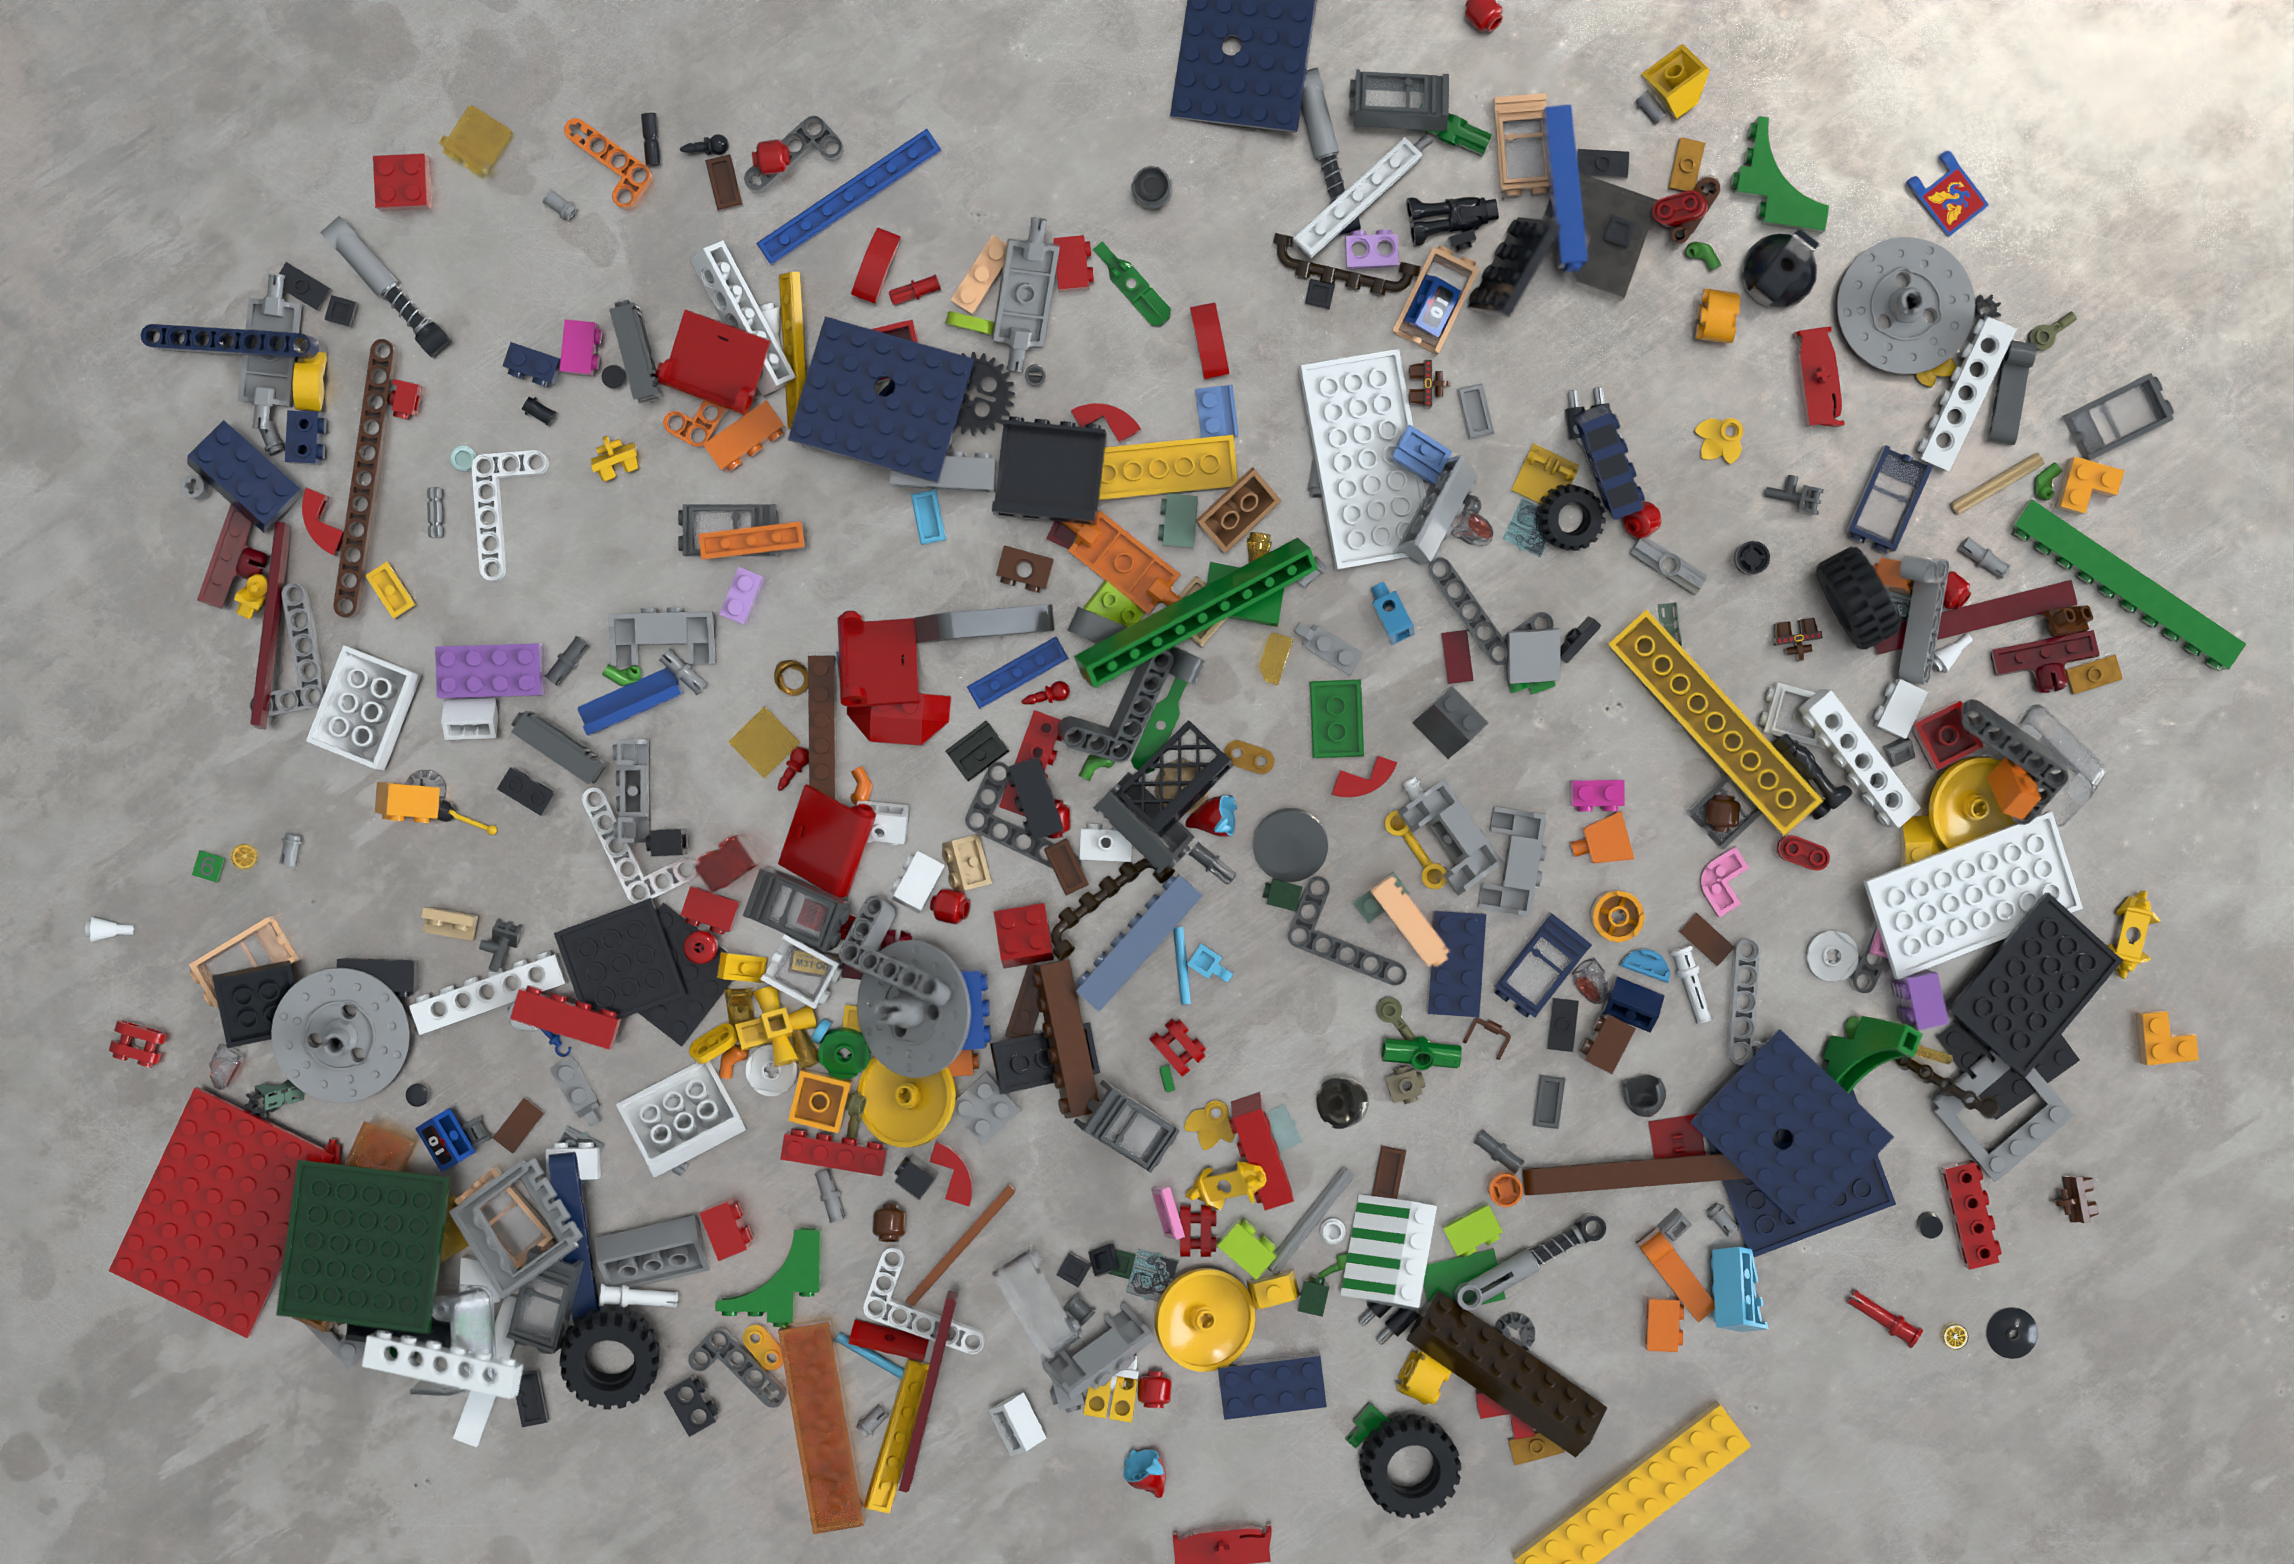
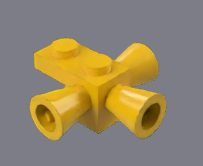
M768 986L754 991L753 994L763 1013L760 1015V1018L735 1024L734 1027L741 1051L772 1043L774 1067L785 1066L798 1061L799 1058L788 1038H791L793 1030L817 1028L812 1007L806 1005L788 1014L786 1007L779 1008L777 988Z

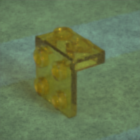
M470 105L449 137L443 135L438 144L444 148L442 153L454 161L457 157L465 161L464 167L476 175L479 171L487 175L512 136V131L480 109Z

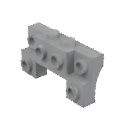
M682 607L667 608V613H657L656 608H641V613L609 614L611 666H638V645L688 644V664H716L713 612H682Z
M617 739V745H613L612 755L613 760H617V765H620V770H616V786H620V796H616V811L620 812V817H617V822L613 823V837L618 838V843L646 842V836H649V739Z
M1444 779L1398 811L1412 833L1427 824L1452 859L1455 866L1443 874V876L1457 896L1503 864V861L1485 838L1481 829L1475 824L1468 811L1463 807Z
M1494 806L1490 832L1510 835L1502 886L1482 883L1478 908L1531 917L1535 886L1540 887L1542 871H1538L1539 861H1544L1546 846L1542 845L1546 814Z
M1125 1303L1120 1305L1122 1312L1112 1319L1108 1315L1104 1317L1106 1326L1110 1330L1072 1356V1359L1061 1348L1058 1350L1060 1357L1052 1363L1048 1364L1046 1360L1041 1362L1044 1371L1058 1388L1060 1387L1070 1400L1077 1397L1090 1386L1095 1390L1099 1386L1107 1384L1111 1377L1120 1371L1126 1370L1135 1361L1134 1354L1154 1341L1152 1332L1132 1313Z

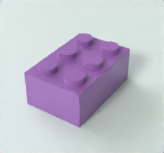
M1924 969L1899 980L1896 979V982L1892 983L1895 997L1900 998L1902 1006L1898 1007L1901 1022H1905L1906 1025L1916 1030L1949 1024L1937 972Z

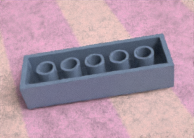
M1180 874L1177 877L1171 875L1162 885L1165 889L1159 897L1154 894L1145 904L1147 911L1142 916L1137 913L1128 923L1130 930L1125 935L1120 932L1110 943L1113 949L1108 954L1103 951L1093 962L1096 968L1091 973L1085 971L1076 981V984L1079 986L1076 992L1098 1012L1203 896Z

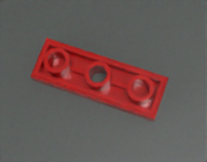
M854 1320L848 1344L924 1362L929 1339L906 1331Z

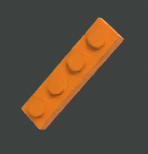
M801 521L698 534L701 560L805 548Z

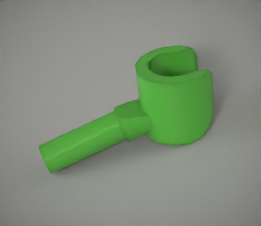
M1348 1253L1336 1256L1337 1265H1333L1318 1273L1319 1277L1324 1278L1334 1272L1345 1270Z

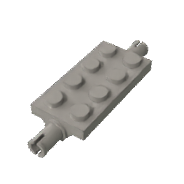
M1031 217L1028 239H1007L992 340L1009 344L1008 346L1011 347L1007 370L1010 371L1017 369V372H1023L1025 351L1029 347H1044L1060 249L1058 244L1043 242L1047 223L1045 218L1039 217L1038 220L1037 217Z
M268 274L267 297L265 296L264 299L249 298L246 330L299 333L302 304L285 302L282 299L284 275ZM257 337L251 341L252 349L258 345ZM281 338L277 340L275 345L277 351L283 346ZM243 355L238 401L250 402L252 405H255L252 428L269 430L270 407H273V405L291 407L293 372L296 358Z

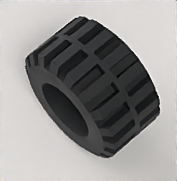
M1567 484V486L1559 485L1557 489L1547 491L1549 494L1547 497L1543 496L1540 501L1543 503L1541 507L1537 506L1536 511L1539 512V517H1536V522L1540 525L1538 530L1544 535L1543 538L1552 545L1568 551H1579V548L1586 549L1590 547V542L1595 543L1598 540L1597 534H1602L1604 529L1601 528V524H1605L1606 518L1602 517V513H1605V509L1600 506L1601 500L1599 497L1594 496L1595 493L1573 484ZM1575 502L1582 509V522L1576 530L1564 532L1559 526V513L1565 505Z

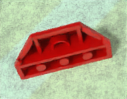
M919 694V703L847 707V715L869 742L922 745L949 722L951 696Z

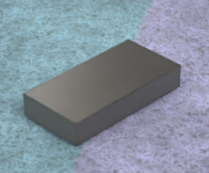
M1539 1074L1533 1126L1559 1129L1566 1078Z

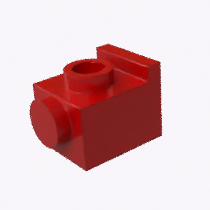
M393 379L392 384L397 386L396 391L392 390L389 405H392V411H394L393 417L408 420L409 415L416 416L422 386Z

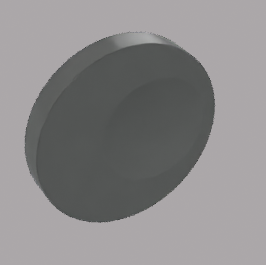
M1297 808L1280 809L1269 814L1258 825L1253 838L1254 856L1260 868L1270 877L1284 882L1301 881L1315 874L1323 865L1328 853L1327 834L1321 822L1311 813Z

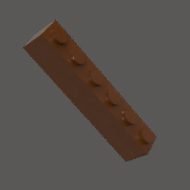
M808 656L809 786L837 801L836 656Z
M1068 959L1034 966L1032 982L1038 988L1039 998H1037V1005L1040 1013H1043L1045 1023L1042 1024L1045 1038L1049 1040L1048 1058L1050 1063L1054 1064L1055 1069L1053 1082L1056 1089H1059L1061 1097L1058 1100L1059 1110L1061 1114H1064L1065 1118L1092 1114L1093 1112L1087 1107L1088 1102L1091 1099L1099 1102L1070 961Z

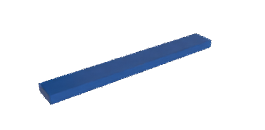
M926 128L756 244L770 265H773L941 152V148Z

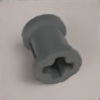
M480 1116L461 1126L462 1130H465L473 1148L492 1139L491 1135H487L483 1128Z
M1077 1293L1066 1303L1062 1310L1064 1312L1068 1311L1078 1321L1077 1325L1081 1327L1095 1314L1096 1310L1094 1308L1090 1309L1080 1299L1081 1295Z

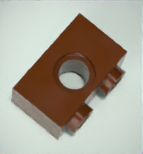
M1004 545L996 576L1001 577L1000 582L1012 586H1015L1016 582L1026 584L1025 589L1040 593L1041 588L1047 589L1054 559ZM1021 563L1031 565L1032 572L1028 577L1018 575L1017 568Z

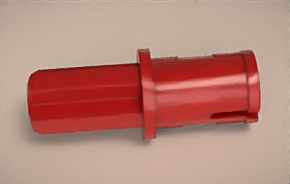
M935 274L916 282L911 280L910 284L890 290L889 296L892 304L897 305L914 298L919 300L920 296L941 290Z

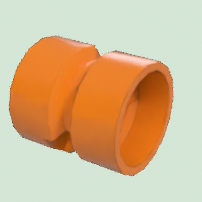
M1498 1171L1489 1178L1487 1184V1192L1498 1206L1511 1207L1517 1204L1522 1197V1184L1511 1172Z

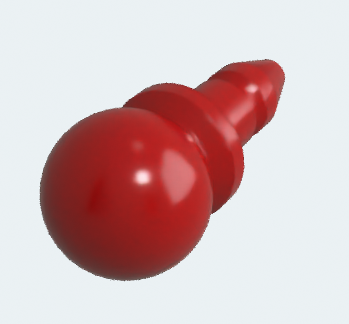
M1056 681L1051 687L1045 686V691L1028 695L1022 699L1021 703L1032 705L1047 699L1049 703H1053L1054 700L1064 701L1069 697L1070 688L1067 683Z
M796 747L792 750L790 760L786 762L789 767L779 780L778 791L788 786L796 771L801 773L802 767L809 763V751L806 748Z

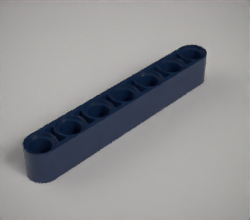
M148 324L142 329L140 334L143 344L159 350L311 359L319 352L317 339L302 333ZM156 331H159V340L154 343L153 335ZM183 332L184 341L178 344V335ZM205 334H208L209 341L203 346L202 338ZM232 335L234 341L232 346L228 348L226 341ZM257 337L258 345L252 349L251 341ZM281 338L283 346L277 351L275 345L277 340ZM306 340L308 347L306 351L301 352L300 345L302 341Z
M566 1152L549 1155V1171L552 1187L557 1193L554 1202L560 1199L571 1216L564 1223L567 1224L574 1221L583 1235L577 1241L578 1247L563 1257V1261L574 1264L579 1259L584 1261L571 1311L574 1323V1320L580 1315L585 1318L586 1311L594 1308L596 1312L600 1311V1306H598L599 1298L576 1152Z

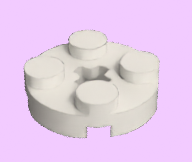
M1827 930L1819 933L1811 940L1807 948L1806 961L1812 973L1818 978L1831 982L1841 981L1850 977L1856 970L1859 961L1858 948L1855 941L1849 935L1840 931ZM1836 949L1839 960L1837 962L1832 960L1829 963L1826 953L1828 950L1834 951Z
M772 1044L758 1048L749 1057L746 1064V1077L758 1093L765 1096H778L788 1091L795 1083L798 1066L797 1062L785 1066L775 1067L779 1069V1073H775L772 1078L769 1077V1073L765 1072V1067H769L771 1063H774Z

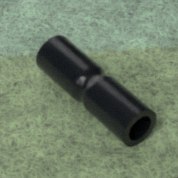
M643 113L641 114L643 138L645 140L646 166L661 165L658 141L657 114Z

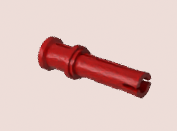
M1854 1290L1851 1295L1859 1299L1860 1302L1849 1297L1847 1304L1886 1327L1890 1336L1895 1335L1907 1343V1347L1910 1349L1916 1344L1923 1332L1921 1327L1916 1328L1905 1321L1904 1316L1893 1315L1858 1292V1290Z

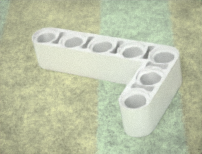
M531 450L481 454L472 461L479 570L482 577L487 580L499 581L506 574L499 478L544 474L548 470L550 462L548 457L542 452ZM534 456H540L543 461L542 466L537 470H533L530 466V461ZM509 458H514L517 462V467L515 470L508 472L504 466L505 462ZM483 460H489L491 469L488 473L482 474L479 470V464ZM490 485L493 489V495L489 499H483L481 490L484 486ZM488 511H492L495 515V520L491 525H486L483 522V515ZM489 537H495L497 540V546L492 551H488L485 548V541ZM495 562L499 566V572L491 577L487 573V567L490 563Z
M590 788L582 795L584 808L631 902L636 904L650 898L654 899L696 878L699 871L698 864L690 858L680 859L646 876L631 843H623V850L620 853L614 852L611 849V842L615 839L613 837V823L617 822L618 816L607 793L601 788ZM592 792H597L601 796V803L596 807L589 803V796ZM604 815L610 816L613 822L608 830L600 826V819ZM627 861L631 862L635 867V872L631 876H626L622 871V866ZM684 862L692 866V874L689 877H684L680 874L679 869ZM659 874L668 876L669 885L666 888H661L657 885L656 879ZM636 885H642L645 888L646 895L643 899H637L634 896L633 889Z
M888 1246L880 1257L864 1303V1313L872 1320L935 1342L941 1316L891 1298L905 1260V1254L898 1246ZM896 1252L900 1257V1262L895 1265L889 1264L886 1260V1254ZM881 1276L888 1277L891 1280V1287L887 1289L879 1287L877 1283L878 1278ZM871 1301H879L883 1306V1310L879 1313H873L869 1309ZM896 1309H902L906 1312L907 1319L899 1322L894 1319L893 1312ZM920 1318L929 1319L931 1328L928 1330L920 1329L917 1325V1321ZM952 1320L951 1327L954 1328L956 1335L951 1339H947L946 1346L968 1354H976L981 1351L985 1341L982 1331ZM976 1335L980 1340V1344L977 1347H970L966 1343V1337Z

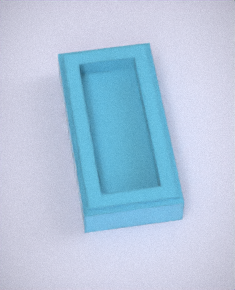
M936 489L911 494L920 544L945 541L946 536Z

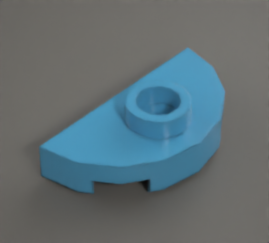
M1639 949L1632 951L1624 957L1619 965L1669 983L1670 971L1668 964L1662 955L1653 950Z

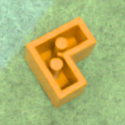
M2078 457L2069 458L2055 508L2078 515L2085 514L2092 492L2109 497L2118 495L2125 470Z
M377 782L375 813L382 814V819L404 821V816L414 817L413 822L429 823V818L437 819L440 788Z
M2168 1011L2136 1012L2141 1064L2157 1065L2199 1060L2197 1035L2192 1033L2170 1035Z

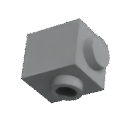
M1052 1380L1054 1389L1050 1390L1053 1405L1058 1404L1059 1410L1065 1409L1066 1413L1081 1409L1080 1405L1085 1404L1083 1392L1070 1400L1060 1387L1058 1388Z

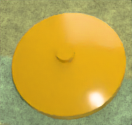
M1985 756L1968 757L1950 766L1938 779L1930 797L1929 820L1934 835L1944 848L1955 847L2016 823L2012 816L2002 812L1987 779L1988 775L2001 761Z
M874 1056L860 1076L857 1091L867 1098L862 1120L868 1130L880 1141L895 1147L921 1146L935 1139L949 1123L955 1107L956 1092L954 1080L948 1067L931 1076L912 1078L894 1073L881 1064Z
M1214 1268L1194 1269L1180 1275L1163 1292L1155 1313L1157 1339L1167 1356L1182 1367L1198 1372L1218 1370V1367L1228 1366L1234 1362L1249 1345L1255 1328V1307L1246 1287L1234 1276Z

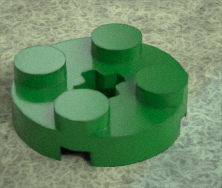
M837 1028L829 1030L822 1039L818 1058L822 1067L824 1066L831 1076L840 1079H850L857 1076L858 1073L867 1067L870 1059V1049L862 1032L851 1028ZM846 1048L851 1054H848L847 1058H842V1054L837 1053V1051Z

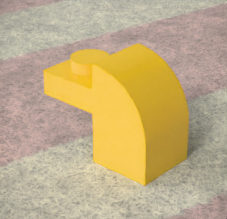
M318 352L311 359H299L298 363H295L293 372L295 410L321 411L325 395L323 382L327 363L325 352Z

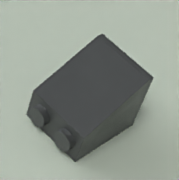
M1453 686L1446 688L1412 722L1447 759L1469 743L1488 724L1483 716Z

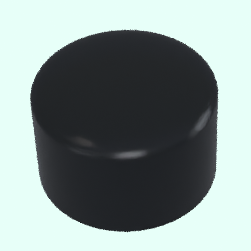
M610 365L602 372V382L609 388H618L624 384L626 373L621 366Z
M415 1083L406 1091V1100L414 1107L425 1105L431 1097L430 1089L423 1083Z
M1928 1212L1921 1215L1918 1219L1917 1226L1924 1237L1933 1239L1942 1233L1943 1224L1936 1214Z

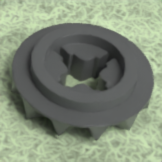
M1518 1313L1503 1316L1497 1322L1495 1330L1509 1339L1511 1334L1507 1326L1514 1330L1523 1326L1522 1331L1519 1333L1522 1342L1515 1338L1511 1341L1524 1350H1529L1535 1341V1328L1530 1319Z

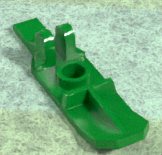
M1103 241L1100 242L1093 251L1107 265L1110 280L1151 326H1162L1170 319L1171 308L1129 261L1117 258ZM1129 279L1136 281L1137 284L1134 288L1127 286L1126 283Z
M1176 677L1167 697L1156 704L1131 759L1134 769L1139 770L1169 740L1180 716L1178 702L1188 683L1187 681ZM1158 721L1165 722V729H1158L1156 723ZM1150 768L1145 774L1153 772L1155 768Z

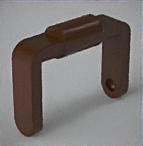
M1474 1018L1463 1039V1043H1467L1476 1023L1484 1026V1029L1506 1037L1496 1056V1059L1500 1060L1511 1039V1035L1501 1029V1025L1489 1019L1485 1021L1481 1018Z

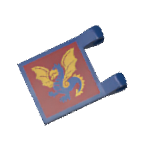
M1948 150L1939 155V160L1949 171L1928 188L1924 187L1917 176L1911 177L1906 181L1907 186L1919 198L1947 237L1989 206L1988 202L1960 167L1954 155Z

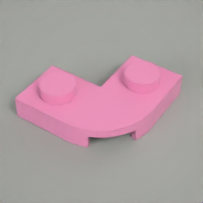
M1736 846L1709 862L1701 875L1702 891L1719 918L1741 904L1728 881L1749 869Z

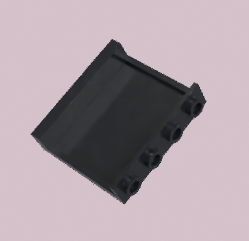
M1010 416L1009 420L1002 419L1003 433L992 513L996 516L1097 525L1107 436L1105 429H1101V426L1097 424H1086V427H1076L1075 423L1061 421L1060 425L1050 424V421L1045 419H1035L1034 422H1024V418Z

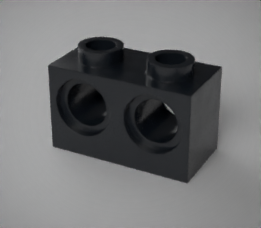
M515 767L509 768L497 788L500 792L540 816L546 815L558 795L555 791Z
M686 828L651 830L650 835L646 836V850L651 851V857L688 854Z
M693 1374L664 1391L667 1400L689 1437L715 1423L718 1420L717 1414L719 1413L714 1401H708L705 1396L706 1388L699 1377L696 1379ZM682 1387L691 1388L694 1394L693 1398H683L680 1394V1389ZM696 1409L703 1410L706 1413V1420L701 1422L695 1420L693 1411Z

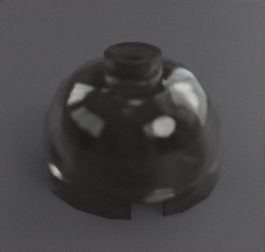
M1336 1077L1325 1081L1322 1084L1324 1087L1321 1093L1317 1094L1316 1099L1317 1110L1321 1119L1324 1122H1329L1333 1125L1332 1128L1335 1129L1349 1128L1361 1122L1369 1106L1368 1094L1365 1088L1357 1080L1350 1077Z

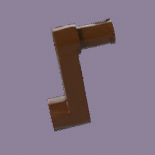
M1711 174L1702 176L1693 191L1698 192L1706 199L1708 210L1720 192L1718 178ZM1710 181L1715 183L1713 184V188H1716L1714 191L1703 192V183L1708 184ZM1704 217L1670 227V236L1673 241L1678 244L1684 243L1694 233ZM1683 229L1685 235L1677 237L1675 233Z

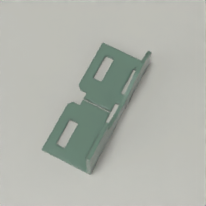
M1677 602L1658 604L1660 623L1670 625L1664 626V629L1675 641V632H1678L1679 642L1677 643L1683 646ZM1672 607H1675L1676 617H1673ZM1661 608H1665V617L1663 618ZM1674 621H1677V628L1673 625Z
M286 1080L283 1084L277 1086H267L265 1083L254 1086L264 1095L265 1111L282 1106V1102L291 1104L304 1100L303 1091L299 1088L291 1090V1088L296 1086L290 1080ZM287 1089V1092L281 1093V1090ZM277 1092L276 1095L268 1097V1094ZM300 1095V1098L292 1099V1097ZM276 1102L275 1105L268 1106V1104Z

